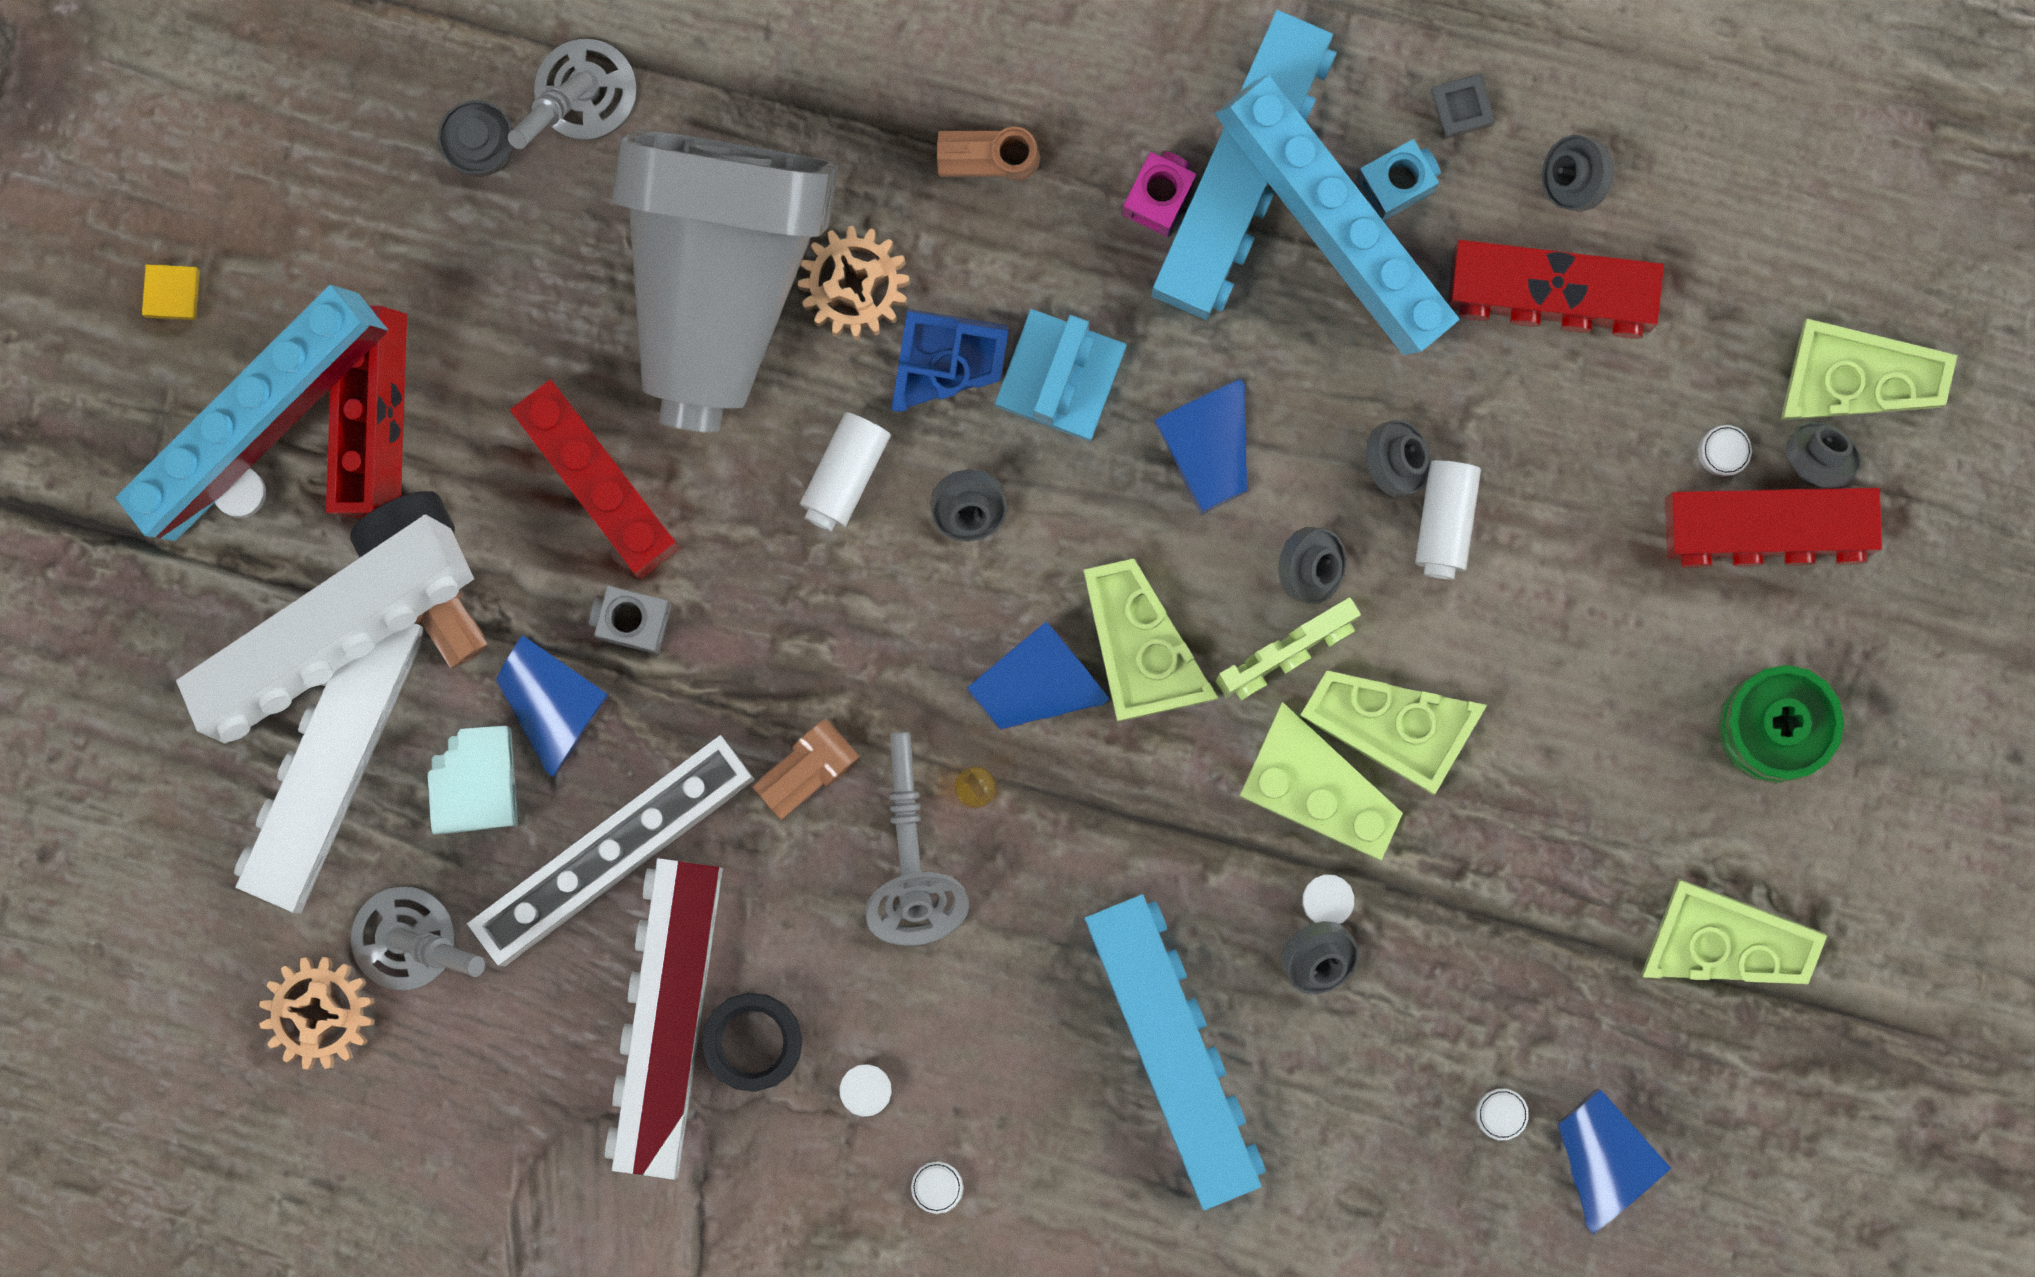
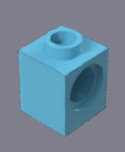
M1412 139L1360 168L1356 179L1374 210L1385 221L1435 193L1439 185L1436 176L1440 175L1441 171L1430 150L1427 147L1420 150L1415 140ZM1396 167L1407 168L1415 177V185L1409 189L1396 188L1390 182L1388 172Z

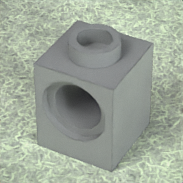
M607 585L605 596L597 595L595 597L589 625L596 627L594 636L601 641L659 655L672 605L667 600ZM625 606H635L642 613V621L639 627L629 633L618 631L615 626L617 612Z

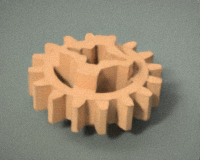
M848 226L847 237L841 240L833 230L829 231L828 239L830 245L824 248L814 242L811 245V249L817 257L816 260H802L800 264L801 269L810 274V278L799 280L798 288L800 291L812 293L811 296L802 302L805 311L818 308L819 312L814 319L818 327H821L828 321L833 322L832 334L835 337L840 336L844 327L851 328L854 340H860L861 329L867 326L875 336L879 335V320L884 318L893 324L897 321V317L891 309L893 304L897 306H906L907 297L898 292V288L910 285L909 276L897 274L896 272L906 264L904 256L890 258L889 254L894 247L893 242L888 239L880 245L875 244L876 233L873 229L868 230L864 239L857 238L854 226ZM850 251L866 252L874 256L875 259L866 262L852 257ZM832 259L835 265L832 278L824 282L823 286L820 287V277L823 269ZM844 264L848 266L851 273L854 272L858 279L866 277L862 281L864 302L860 301L858 294H854L850 287L841 289L846 285ZM889 279L887 293L883 301L876 307L873 301L876 288ZM843 304L856 309L858 315H844L833 310L830 306L835 307Z
M305 957L300 960V972L297 973L290 966H284L281 968L285 981L282 984L275 981L267 983L266 986L275 996L273 1000L260 1001L259 1007L271 1011V1018L259 1023L260 1029H274L276 1035L270 1039L267 1045L270 1048L284 1045L287 1049L284 1052L283 1061L291 1063L300 1055L302 1056V1069L310 1070L313 1068L316 1058H320L324 1069L334 1068L335 1054H338L345 1061L353 1058L352 1051L349 1048L351 1043L366 1045L367 1039L359 1031L361 1026L374 1025V1019L363 1015V1008L374 1004V998L360 997L359 991L367 982L364 978L355 979L350 982L347 979L351 971L350 965L343 964L334 972L332 971V958L322 957L318 969H315L311 959ZM312 979L305 994L296 1000L287 999L297 985ZM334 983L346 994L350 1009L343 1008L334 996ZM318 999H321L320 1007L328 1010V1013L337 1014L339 1018L320 1020L315 1028L314 1018L306 1016V1013L297 1012L296 1008L316 1006ZM284 1018L292 1019L299 1029V1041L301 1043L297 1042L290 1035ZM337 1027L347 1028L338 1041L322 1048L328 1033Z

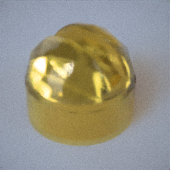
M969 767L963 770L955 781L956 796L963 805L969 808H982L988 805L995 796V779L988 770L982 767ZM971 774L987 793L980 800L976 797L973 789L964 781Z

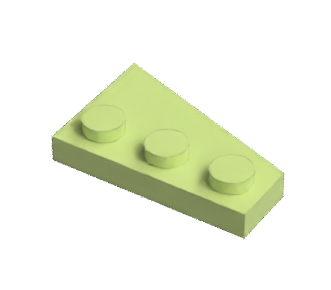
M1806 319L1802 325L1780 420L1942 408L1947 403L1958 355Z
M1135 559L1083 570L1117 722L1219 699L1195 662L1186 643L1183 642L1166 614V610Z
M1349 597L1289 633V636L1284 640L1272 642L1246 659L1241 666L1236 668L1233 665L1221 672L1215 683L1225 699L1236 693L1242 701L1267 686L1263 678L1266 674L1278 667H1281L1284 673L1287 674L1310 660L1311 656L1307 650L1317 643L1325 640L1327 645L1331 647L1353 634L1355 629L1351 623L1357 620L1361 614Z
M1326 671L1300 717L1428 793L1435 795L1487 705Z
M1283 702L1276 713L1239 795L1244 800L1379 861L1383 859L1403 814Z
M1678 878L1641 975L1645 978L1680 977L1694 980L1729 979L1744 980L1745 982L1809 984L1827 935L1821 931Z

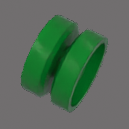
M1783 665L1763 669L1736 685L1722 704L1718 730L1722 749L1737 769L1754 780L1777 784L1810 776L1828 764L1841 744L1845 722L1840 700L1827 681L1809 669ZM1779 716L1785 720L1787 728L1783 735H1781V729L1773 728V718Z

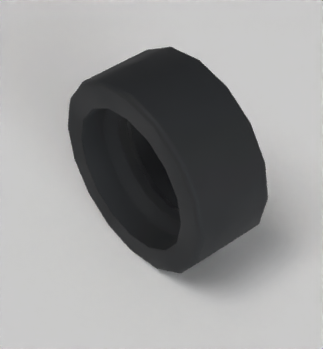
M419 491L389 501L368 513L351 529L350 540L360 558L425 514L451 528L453 534L455 526L438 494L433 491Z
M744 993L728 998L713 1010L704 1026L702 1049L707 1066L718 1080L735 1090L757 1092L775 1087L791 1075L801 1056L803 1037L798 1019L786 1004L770 995ZM748 1011L763 1012L773 1018L780 1027L783 1036L782 1053L777 1062L767 1070L758 1073L742 1072L733 1067L724 1056L722 1048L723 1031L729 1021L738 1014Z

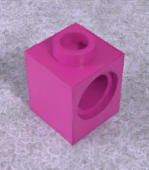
M1150 151L1123 205L1122 216L1168 238L1195 184L1197 174L1189 170L1191 164L1171 152L1164 151L1162 156H1159ZM1164 179L1174 186L1176 194L1170 200L1160 202L1150 197L1147 187L1154 180Z

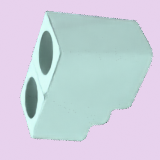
M508 726L460 729L457 733L458 736H451L448 739V751L443 755H435L432 758V770L428 772L432 834L440 835L518 827L511 728Z

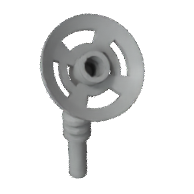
M595 39L572 40L555 48L544 59L538 69L535 79V101L532 104V111L508 134L509 143L516 149H523L546 126H551L558 133L577 140L598 139L617 130L632 112L637 93L634 72L627 59L613 46ZM587 51L596 52L607 57L615 64L618 70L606 74L597 64L586 61ZM568 55L570 60L557 72L554 86H547L552 69L561 59ZM572 68H575V71L571 73L568 80L562 84L565 75ZM601 88H607L602 101L594 106L593 103L600 97ZM615 89L623 90L617 108L610 116L602 120L599 114L604 112L613 101ZM570 109L583 113V125L568 122L563 117Z
M895 732L890 733L894 792L889 794V800L894 801V804L890 805V811L894 812L895 815L890 817L891 823L896 824L901 876L888 881L872 894L866 905L865 917L870 931L879 939L895 945L914 946L934 942L956 930L968 914L969 900L965 888L954 878L940 873L921 872L916 823L921 821V815L916 814V811L921 808L920 803L915 802L916 799L920 798V792L914 790L911 733ZM945 891H952L954 902L947 912L944 910L947 904ZM937 893L938 898L935 903H932L930 894ZM886 896L884 900L886 913L881 917L878 913V906L882 898ZM899 896L900 903L893 906L895 897ZM929 918L931 921L929 924L918 927L898 926L901 919L919 922Z
M394 887L381 891L371 897L361 907L353 922L351 947L355 961L369 979L385 988L393 990L420 988L436 979L446 967L472 977L480 976L485 969V961L482 957L454 947V925L447 909L437 898L421 889ZM395 900L415 901L426 907L430 913L424 917L414 909L396 907ZM377 910L383 917V920L377 927L375 944L364 946L366 924L371 915ZM397 915L410 916L418 923L413 927L410 924L398 922ZM440 930V937L429 932ZM390 950L393 953L404 954L405 961H394L388 958L385 953ZM379 960L384 965L393 969H407L409 977L390 976L377 969L373 964Z

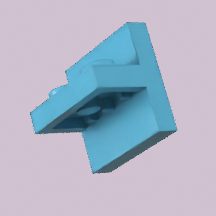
M1030 309L996 399L995 407L1091 442L1127 344L1090 331L1089 321L1069 315L1066 322Z

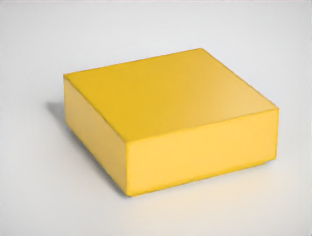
M145 264L142 315L145 318L197 320L200 270L197 267Z

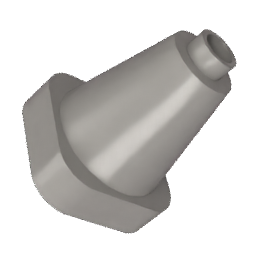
M637 130L620 139L611 202L629 208L642 390L649 395L662 399L659 415L660 423L685 430L718 432L721 428L723 408H742L745 406L810 238L820 236L829 227L839 166L837 163L801 154L659 131Z

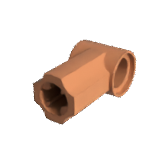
M1009 127L1002 131H938L937 162L939 177H1006L1010 180L1019 181L1033 175L1039 166L1040 154L1036 141L1031 133L1023 128ZM1019 142L1029 147V156L1020 165H1008L1002 160L1004 149L1011 143Z
M460 591L453 599L445 603L436 604L419 615L415 621L418 625L422 624L451 669L473 659L489 646L475 620L460 601L463 597Z
M827 718L807 732L792 747L793 752L752 786L780 820H784L822 786L826 788L835 782L861 758Z

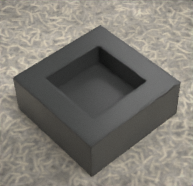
M1482 74L1431 88L1430 92L1444 139L1489 128L1495 124Z

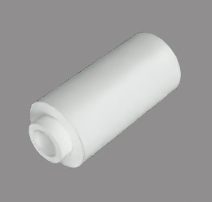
M845 412L799 504L808 510L804 519L832 532L835 524L846 527L891 434L862 417Z
M1430 461L1415 564L1425 567L1424 576L1454 580L1455 572L1466 571L1481 468L1452 461Z

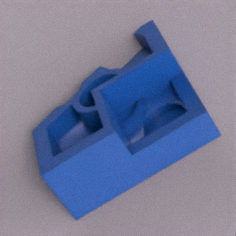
M907 309L891 411L902 412L908 410V407L936 398L941 400L954 396L962 390L972 387L980 388L999 382L1001 380L1008 338V325Z
M1241 379L1193 400L1155 420L1154 423L1178 467L1177 471L1201 516L1247 492L1245 386Z
M1047 621L967 687V691L1000 730L1039 719L1062 716L1065 713L1094 706H1103L1110 700Z
M523 635L509 654L496 678L499 687L509 702L543 768L555 778L581 741L580 736L609 695Z
M1595 1089L1557 1123L1563 1146L1566 1148L1570 1161V1172L1574 1186L1577 1187L1586 1218L1584 1219L1585 1225L1592 1234H1595L1671 1169L1666 1161L1600 1089Z

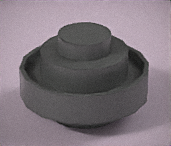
M470 100L459 103L446 113L439 125L438 143L441 154L454 170L465 176L480 178L494 174L507 164L513 153L514 147L508 141V134L513 128L502 110L487 101Z
M1575 134L1564 137L1555 143L1544 159L1541 173L1543 189L1548 199L1558 208L1578 212L1593 209L1600 204L1611 189L1614 176L1613 159L1607 147L1597 139Z
M1393 420L1382 423L1372 430L1367 440V469L1378 487L1392 497H1403L1417 493L1425 487L1428 479L1430 465L1428 446L1422 434L1413 424L1405 420Z
M1808 421L1800 424L1786 443V455L1791 465L1796 470L1799 478L1811 486H1819L1826 489L1847 487L1862 467V456L1855 443L1840 429L1822 422Z
M968 469L953 472L941 479L933 489L930 499L934 525L942 534L953 540L970 542L984 539L998 530L1003 524L1007 513L1006 498L1002 485L995 477L984 471Z
M1304 527L1294 532L1286 541L1279 558V579L1285 593L1296 601L1308 604H1320L1330 599L1340 587L1345 575L1346 554L1344 545L1336 534L1327 529Z
M1322 921L1306 926L1296 932L1287 942L1282 953V969L1291 984L1299 991L1308 994H1320L1340 986L1354 972L1359 961V948L1348 930L1336 922Z

